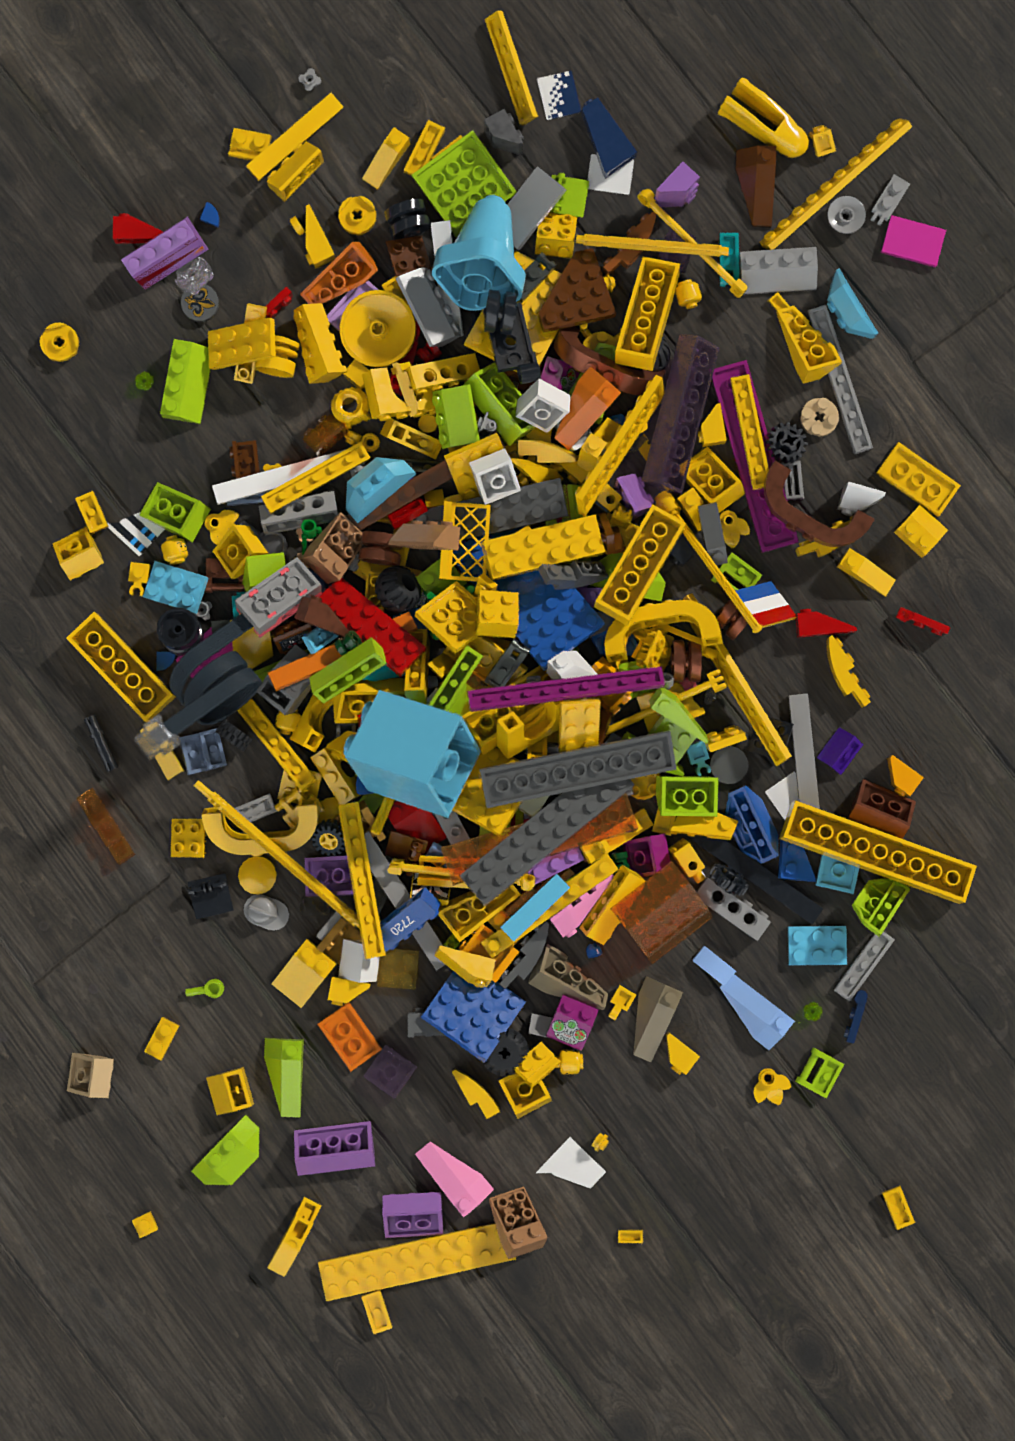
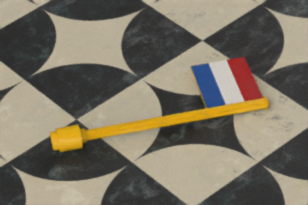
M662 491L655 497V505L658 508L685 522L680 516L681 507L671 493ZM685 525L682 533L753 629V633L760 632L764 627L794 620L797 617L772 581L734 590L688 525Z

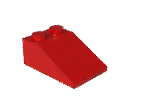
M399 801L393 803L388 814L392 825L399 833L428 841L426 851H428L433 841L438 844L447 838L431 812Z

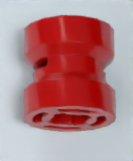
M427 342L424 348H419L416 351V354L423 363H429L434 358L440 357L442 352L438 347H430Z

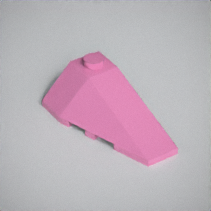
M432 1142L427 1143L415 1153L463 1217L476 1208L494 1190L481 1173L451 1156Z

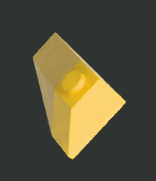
M795 306L776 311L795 369L803 384L821 379L842 363L834 345L831 342L828 343L822 337V333L819 330L816 331L809 324V320Z

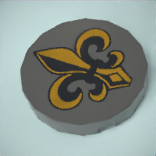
M194 284L184 291L181 297V307L189 319L195 322H205L216 315L219 309V299L216 292L210 286Z

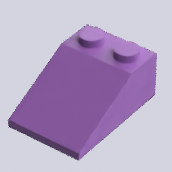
M636 474L618 477L614 486L616 492L623 497L621 501L627 508L626 510H632V521L646 514L652 504H654L651 495L646 494L643 489L645 487L641 477L637 478Z
M347 856L305 858V870L334 895H354ZM305 885L306 897L318 896Z

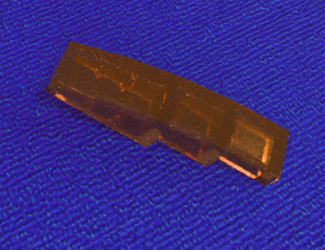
M94 788L77 797L92 826L97 830L105 846L108 847L119 865L136 855Z
M567 868L559 876L566 882L574 872ZM552 877L543 880L536 888L533 887L530 891L523 890L520 893L521 895L504 909V914L509 916L516 913Z

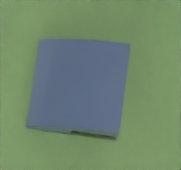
M218 728L178 738L187 775L227 766L220 735L216 732Z

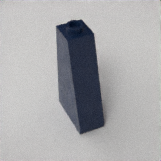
M598 97L585 102L582 108V116L603 176L606 179L635 159L637 151Z

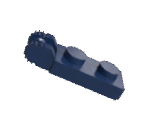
M859 990L854 998L857 1005L856 1008L852 1007L849 1015V1018L852 1019L851 1025L846 1026L843 1036L846 1037V1042L852 1044L855 1042L867 1002L866 998H868L864 990Z

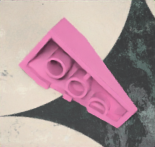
M613 874L549 918L562 937L567 936L569 938L577 932L576 928L605 891L614 877Z

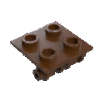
M422 236L386 241L396 277L418 268H428V270L432 271Z
M391 830L385 857L387 855L391 858L405 859V864L419 865L420 855H425L428 841ZM405 871L406 875L411 876L415 873Z

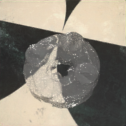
M197 257L198 259L191 260L177 269L176 274L178 276L177 280L175 279V283L183 292L195 295L213 278L211 266L202 257Z

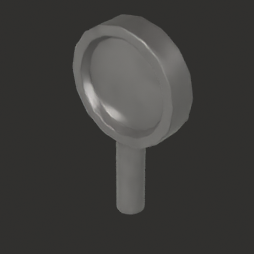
M245 520L241 522L240 525L250 526L268 554L283 552L285 556L288 544L280 532L265 535L264 531L260 533Z

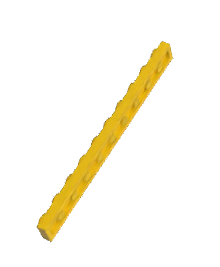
M900 118L893 121L886 131L878 134L876 139L871 144L866 145L860 154L851 158L843 169L835 172L834 177L824 182L817 192L809 195L801 206L796 207L792 211L790 216L781 220L773 231L766 233L764 239L760 241L762 247L767 250H774L912 128L910 122Z
M693 593L686 595L682 599L698 602ZM690 623L697 637L701 638L700 629L693 623ZM724 644L707 646L719 652L712 661L716 668L720 670L725 683L776 766L784 763L792 756Z

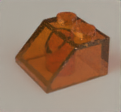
M332 414L321 417L314 429L309 428L303 434V442L317 457L323 456L344 437V434H347L343 424Z

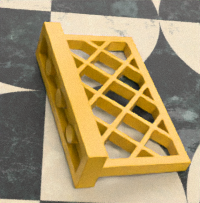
M444 501L443 521L453 522V526L455 525L456 527L461 524L468 533L459 540V544L466 551L459 559L453 554V550H441L439 580L477 582L478 577H473L469 572L476 564L483 570L482 574H486L487 567L484 555L477 560L470 552L477 545L481 547V542L484 539H489L491 505ZM456 507H464L469 513L461 521L455 515ZM478 508L486 509V517L479 522L473 513ZM471 515L478 524L469 531L462 522ZM478 526H481L485 531V536L478 541L472 532ZM468 535L477 542L469 550L461 542ZM467 554L475 561L468 569L460 562ZM452 557L456 560V562H454L453 564ZM459 563L465 572L460 576H451L452 567ZM466 573H468V575H469L470 577H463V576H464Z

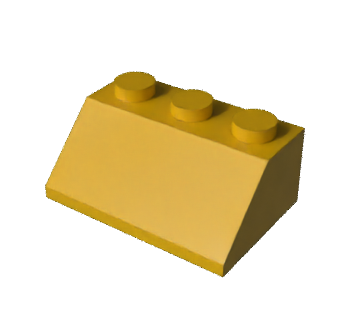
M307 141L304 144H299L295 148L294 154L290 158H285L277 171L274 170L267 178L268 187L285 202L324 163L321 150Z

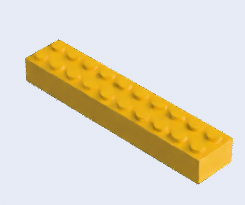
M798 801L790 804L779 837L780 840L958 904L966 902L977 867L976 865Z

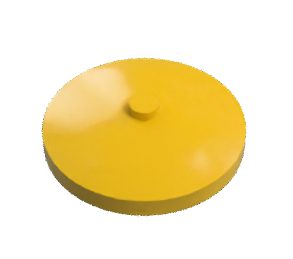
M372 290L358 295L347 305L340 321V337L346 351L356 361L369 367H387L403 359L412 348L416 337V321L412 310L402 298L388 291Z

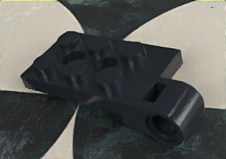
M521 302L516 303V317L511 335L500 333L499 321L497 322L496 331L494 333L488 332L497 372L517 370L520 384H526L541 379V373L535 351L533 352L522 305ZM486 308L483 309L484 319ZM507 338H512L515 340L516 343L514 345H508L506 344L505 340Z

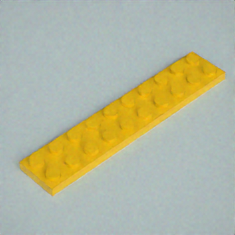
M492 1223L319 1261L318 1265L326 1301L516 1260V1257L507 1258L500 1242L496 1224Z

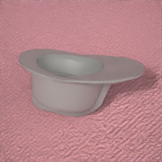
M260 894L253 895L244 905L245 917L254 925L274 931L283 928L288 922V908L284 903Z

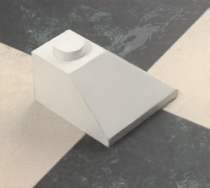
M848 482L843 487L837 509L841 510V513L844 515L852 516L857 510L863 511L879 502L886 492Z
M562 651L550 659L547 664L546 673L552 680L598 675L578 651Z

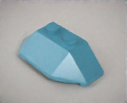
M840 268L837 269L833 275L827 298L829 310L836 314L838 325L841 329L844 328L847 333L870 339L875 338L878 331Z
M376 457L347 481L346 511L359 523L414 477L416 472L404 460Z

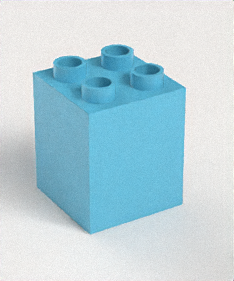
M379 690L374 701H368L363 707L361 713L362 724L357 734H352L347 738L344 745L345 758L368 791L448 818L481 753L480 748L462 716Z

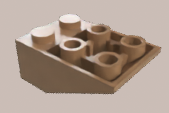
M340 512L309 545L301 560L327 584L340 581L363 545L361 543L362 532Z
M525 1187L489 1198L500 1242L508 1259L544 1247L548 1237Z

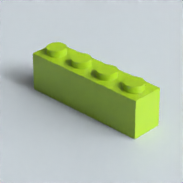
M372 637L309 677L312 693L323 704L386 664L383 648Z
M466 646L432 698L429 706L448 712L483 655Z

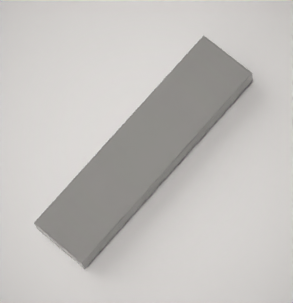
M884 931L880 937L874 933L833 990L850 1002L895 939Z

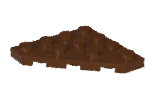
M593 248L576 251L549 294L538 313L543 333L616 316L614 305Z

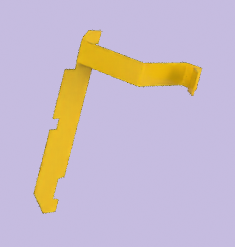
M410 362L393 363L391 371L393 375L396 374L406 406H409L411 409L409 415L410 417L415 416L419 405L413 388H409L411 382L407 371L402 372L410 367L411 364Z

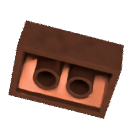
M863 779L852 803L848 819L903 839L911 825L916 801L902 797L895 792Z

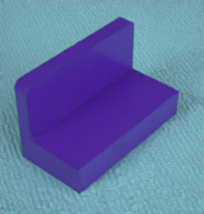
M838 728L817 758L829 765L836 773L842 775L863 744L854 735L842 728Z

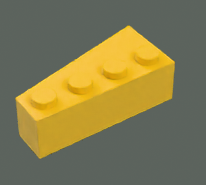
M302 304L294 309V320L297 325L298 339L302 348V357L305 362L306 376L308 377L309 384L327 383L348 372L346 366L341 364L340 359L342 355L340 350L336 351L334 345L336 341L335 336L329 332L330 323L323 304Z
M512 884L489 904L484 906L475 894L469 891L449 900L448 906L440 905L438 915L457 940L461 942L521 894Z

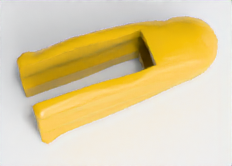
M740 78L732 94L778 128L775 132L772 131L730 96L724 99L718 115L729 119L766 145L776 146V151L787 157L795 158L803 155L809 146V139L805 131L773 99L751 84L746 78Z

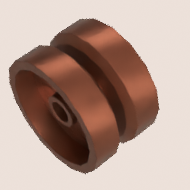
M364 531L362 532L361 543L368 547H363L359 550L358 559L373 564L400 566L401 554L392 550H400L403 547L389 545V540L394 534Z
M732 600L726 603L719 612L720 615L716 618L720 629H723L728 622L731 623V626L726 630V635L731 640H734L748 624Z
M673 640L670 667L674 682H683L686 670L690 682H700L702 665L701 645L689 641L686 652L683 640Z

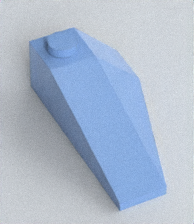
M733 975L725 986L721 985L719 987L752 1037L768 1050L785 1035L795 1022L736 975Z

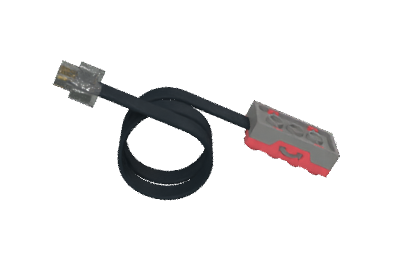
M298 557L236 599V610L240 615L190 649L178 661L171 673L170 689L185 708L164 723L161 721L162 717L158 714L144 724V731L134 738L135 742L149 759H152L160 752L165 756L179 746L180 740L177 735L193 723L198 722L202 725L218 723L235 713L257 693V689L262 684L261 679L251 668H247L248 664L237 651H231L203 667L192 678L185 694H182L184 684L189 675L209 657L252 627H254V632L261 638L297 612L302 596L310 598V595L317 597L322 595L320 582Z

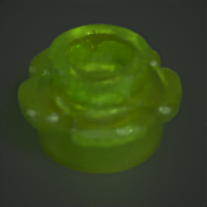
M142 372L135 377V385L140 390H149L154 383V379L148 372Z
M452 934L443 946L455 949L460 942Z
M810 1002L803 1009L807 1020L817 1021L820 1019L822 1008L818 1006V1003Z

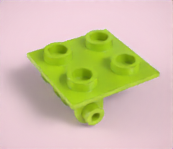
M564 173L552 175V178L567 191L550 212L562 215L570 214L583 218L589 181L565 177Z

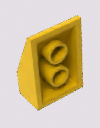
M708 446L677 468L688 485L696 490L705 504L717 502L719 513L745 494L739 478Z
M309 939L305 940L272 983L274 987L300 1008L304 1006L337 965V962L325 952H321L316 948L317 946Z

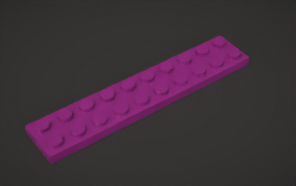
M747 360L710 370V376L718 403L721 404L723 421L744 488L761 553L799 543L796 531L793 532L785 527L786 524L776 518L768 508L764 496V488L752 489L730 378L749 374L769 469L776 460L775 457H771L772 450L767 451V448L770 447V444L766 443V440L769 439L767 436L768 432ZM783 488L784 497H785V499L787 500L786 495H785V491H784V488Z

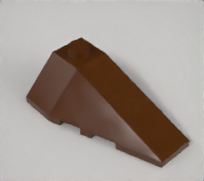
M757 145L736 151V173L739 177L752 226L772 227L776 146Z

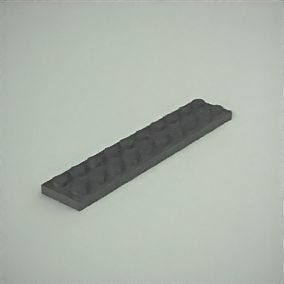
M664 731L479 769L485 804L487 808L676 770L677 768L671 732Z
M630 779L562 793L464 871L460 878L480 902L486 906L632 789L634 784Z

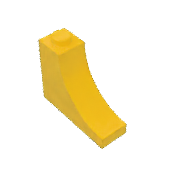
M607 417L595 434L590 433L580 449L577 465L588 472L593 471L600 455L603 456L610 440L613 441L620 424Z

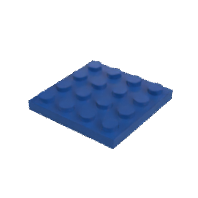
M453 971L421 1018L485 1063L499 1043L497 1037L499 1038L500 1033L507 1031L526 1001L508 988L504 989L498 981L495 983L492 980L487 987L478 988L474 984L465 981Z

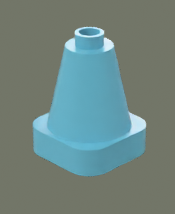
M488 195L484 199L477 201L455 242L441 246L436 251L432 276L450 299L460 308L471 311L483 310L486 308L489 289L500 291V303H503V297L506 292H515L516 302L522 297L526 274L514 258L511 210L499 196Z

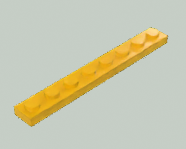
M359 802L338 805L364 957L369 959L385 956Z
M607 853L567 881L566 884L570 888L515 941L500 928L483 940L481 944L491 958L495 957L619 869Z

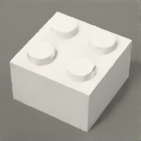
M538 379L517 400L516 417L548 433L569 413L571 395Z
M505 448L469 462L478 492L485 505L521 491L512 461Z

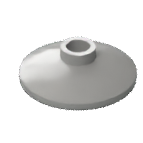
M851 196L837 198L828 209L830 225L834 230L843 234L856 232L865 221L866 212L863 204ZM847 214L849 219H843L842 215Z

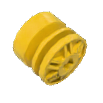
M275 335L276 357L256 361L255 370L277 377H294L296 363L289 360V358L298 357V353L295 351L299 350L300 344L286 337Z

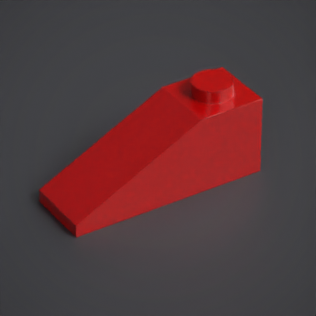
M122 213L118 214V216H113V240L116 244H145L163 232L129 214Z
M801 609L795 618L797 638L855 633L857 631L855 626L817 611L811 612V609Z

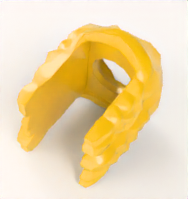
M345 388L340 390L339 393L334 394V398L331 401L332 413L338 421L342 422L344 429H352L353 425L360 424L362 421L367 422L371 419V415L368 413L367 395L360 388ZM354 400L357 401V408L353 412L348 413L342 408V406L350 404Z

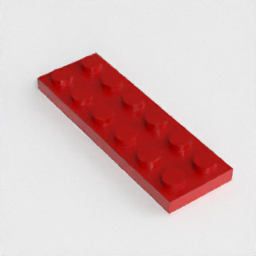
M343 578L340 581L334 582L319 596V598H322L321 602L327 604L349 631L352 630L359 635L362 643L372 637L384 650L385 665L400 677L426 651V647Z

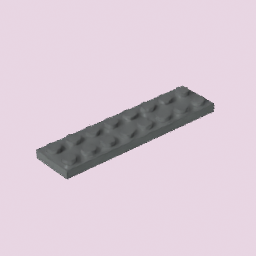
M561 478L520 487L521 491L487 504L491 505L489 535L569 516ZM481 497L456 502L484 504ZM444 505L430 508L427 512L413 520L423 521V524H426V521L438 522V525H441ZM456 507L455 515L461 521L469 513L464 507ZM478 508L473 513L479 522L486 517V509ZM471 515L462 522L469 531L478 524ZM461 524L458 526L460 527L459 540L468 533ZM478 526L472 534L475 538L485 536V531L481 526ZM468 535V536H467L464 540H462V541L469 540V539H473V538H472L470 535Z

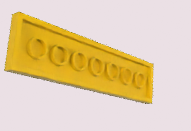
M655 375L653 380H649L645 388L646 391L643 395H639L635 403L636 406L627 413L624 424L617 428L613 441L610 440L608 442L603 456L600 455L598 457L593 471L588 472L585 483L577 489L575 497L580 515L584 517L587 515L643 430L645 424L664 398L662 377Z

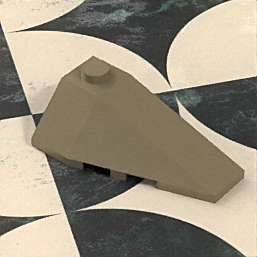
M546 944L531 971L528 984L544 993L558 997L564 995L591 1007L604 1010L608 993L592 978L587 979L580 972L582 970L580 967H574L567 960V955Z
M645 977L638 994L633 1055L652 1062L681 999L682 991L650 977Z

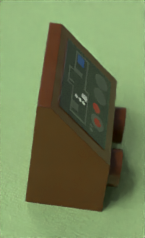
M295 619L273 628L271 634L280 655L283 653L286 655L295 644L306 647L302 637L312 631L310 624Z

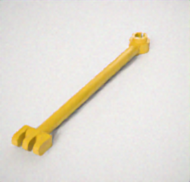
M644 189L637 195L641 204L651 208L685 242L697 243L655 202V195L652 190ZM699 255L731 286L729 291L734 296L740 298L747 290V285L740 278L736 281L711 256Z
M718 669L707 674L709 681L676 696L680 701H683L712 687L714 692L717 693L727 688L726 683L719 684L724 679L722 676H719L721 672ZM649 707L608 727L605 737L657 712Z
M393 858L387 871L389 874L401 875L402 871L460 878V875L466 870L405 864V859ZM525 874L513 884L521 886L522 890L530 891L535 885V877Z

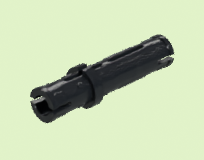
M92 715L85 718L84 721L91 734L89 737L95 743L106 772L118 768L103 735L105 732L101 730L96 716Z

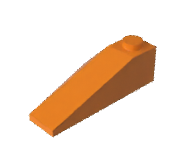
M352 242L300 295L308 304H323L365 284L378 271L373 257L360 242Z
M590 366L577 381L570 398V411L561 420L554 438L567 450H570L621 392Z

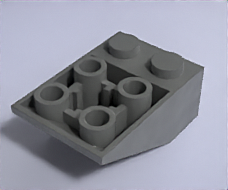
M295 644L272 671L310 654ZM267 675L256 692L284 715L295 713L311 690L309 678H306L276 692Z

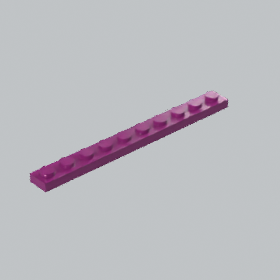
M662 667L471 690L468 691L470 712L664 688L665 682Z

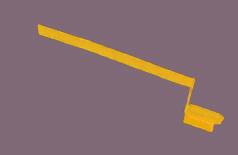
M666 624L655 626L700 644L702 656L713 660L719 653L715 649L707 646L704 647L702 639Z

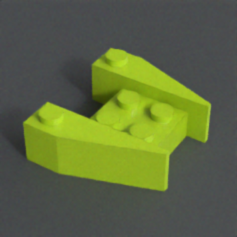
M658 688L649 700L651 709L661 714V717L647 735L664 731L671 732L677 769L666 772L683 777L685 775L683 766L678 764L682 756L696 738L706 744L709 741L707 734L678 697L665 688ZM627 731L621 738V740L634 738L636 736L632 735Z

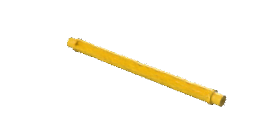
M592 234L576 236V243L583 244V246H604L608 248L717 257L721 255L728 256L729 247H721L722 245Z

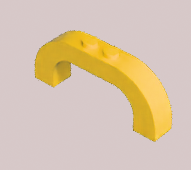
M665 600L658 604L647 603L638 607L628 626L616 619L612 622L605 637V653L609 663L628 660L626 644L631 634L639 629L678 622L693 623L700 629L704 647L723 644L721 630L715 615L706 606L691 600Z
M319 799L299 801L297 806L299 823L294 828L286 831L263 833L285 852L301 847L311 838L316 829L320 816ZM216 807L204 809L202 822L205 832L217 847L236 855L261 856L264 853H268L247 834H241L232 830L226 822L225 815Z

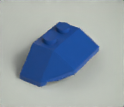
M747 786L730 792L728 794L725 816L738 821L733 836L740 851L756 859L761 864L778 857V832L763 800Z

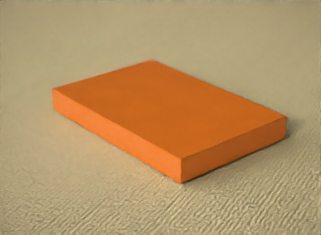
M350 1002L317 1024L350 1072L382 1050V1047Z

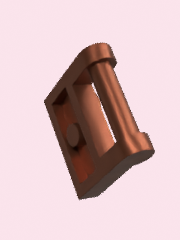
M206 558V577L209 578L206 585V593H212V591L245 592L243 586L244 574L237 577L239 578L238 583H213V578L231 577L218 558Z

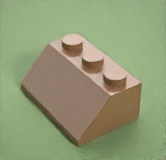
M412 520L411 524H403L389 540V545L411 549L458 551L460 527L453 526V522L441 521V525H438V522L426 521V524H423V521Z

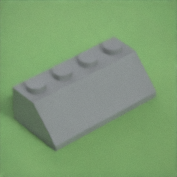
M816 247L745 251L739 254V276L747 285V290L743 295L817 289L818 262Z
M418 268L396 277L430 347H443L461 337L459 332L460 326L453 320L451 308L448 304H445L442 298L443 292L436 286L430 269Z

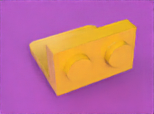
M549 212L538 226L535 254L543 252L548 256L572 258L577 217L570 214L562 215Z

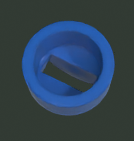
M597 943L589 944L586 948L588 959L603 954Z

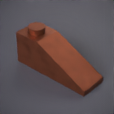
M310 595V598L302 596L295 619L345 637L349 630L327 604L321 602L322 598Z

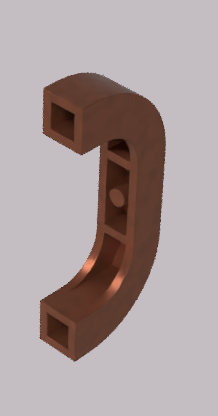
M575 326L559 329L554 340L556 353L568 365L582 373H585L591 366L618 390L625 393L643 395L649 380H653L655 375L663 378L666 372L663 369L659 372L644 369L635 370L615 364V361L584 346L578 340L580 329Z
M774 461L765 478L764 496L770 511L776 518L786 524L785 527L793 532L797 530L803 534L802 537L810 542L814 540L819 544L829 547L849 545L857 541L869 530L875 519L860 510L855 512L848 525L834 529L825 526L790 505L784 497L783 486L792 470Z

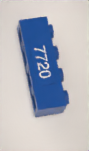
M426 887L380 921L385 952L389 949L394 950L402 939L407 940L415 929L420 930L428 919L433 920L439 914L438 909L441 902Z

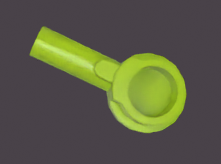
M211 979L205 986L185 989L186 996L206 994L211 998H218L224 992V985L218 979Z

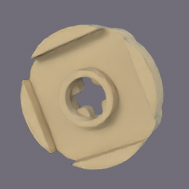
M827 398L810 400L803 407L800 416L803 429L808 434L818 437L830 434L839 421V413L836 406ZM816 413L824 415L823 422L815 420Z

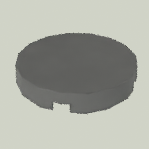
M733 746L716 750L710 760L711 773L721 783H737L747 773V757L739 748Z

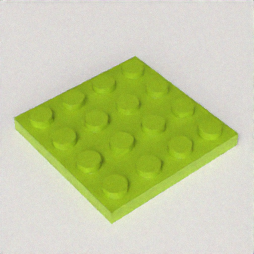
M473 130L411 175L443 221L450 220L451 231L455 238L458 237L477 201L484 199L488 195H496L506 202L517 193Z

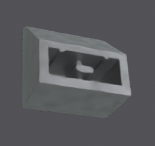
M505 109L484 119V131L494 148L518 155L522 153V146H524L522 141L524 138L520 130L515 129L513 125L515 122L510 113L507 114Z

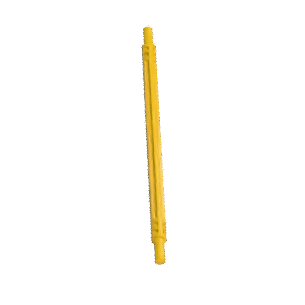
M199 780L194 784V787L208 798L207 801L351 925H356L359 928L357 913L215 791L212 792Z

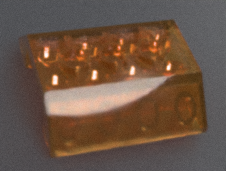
M672 861L610 908L651 964H654L713 918L710 910Z

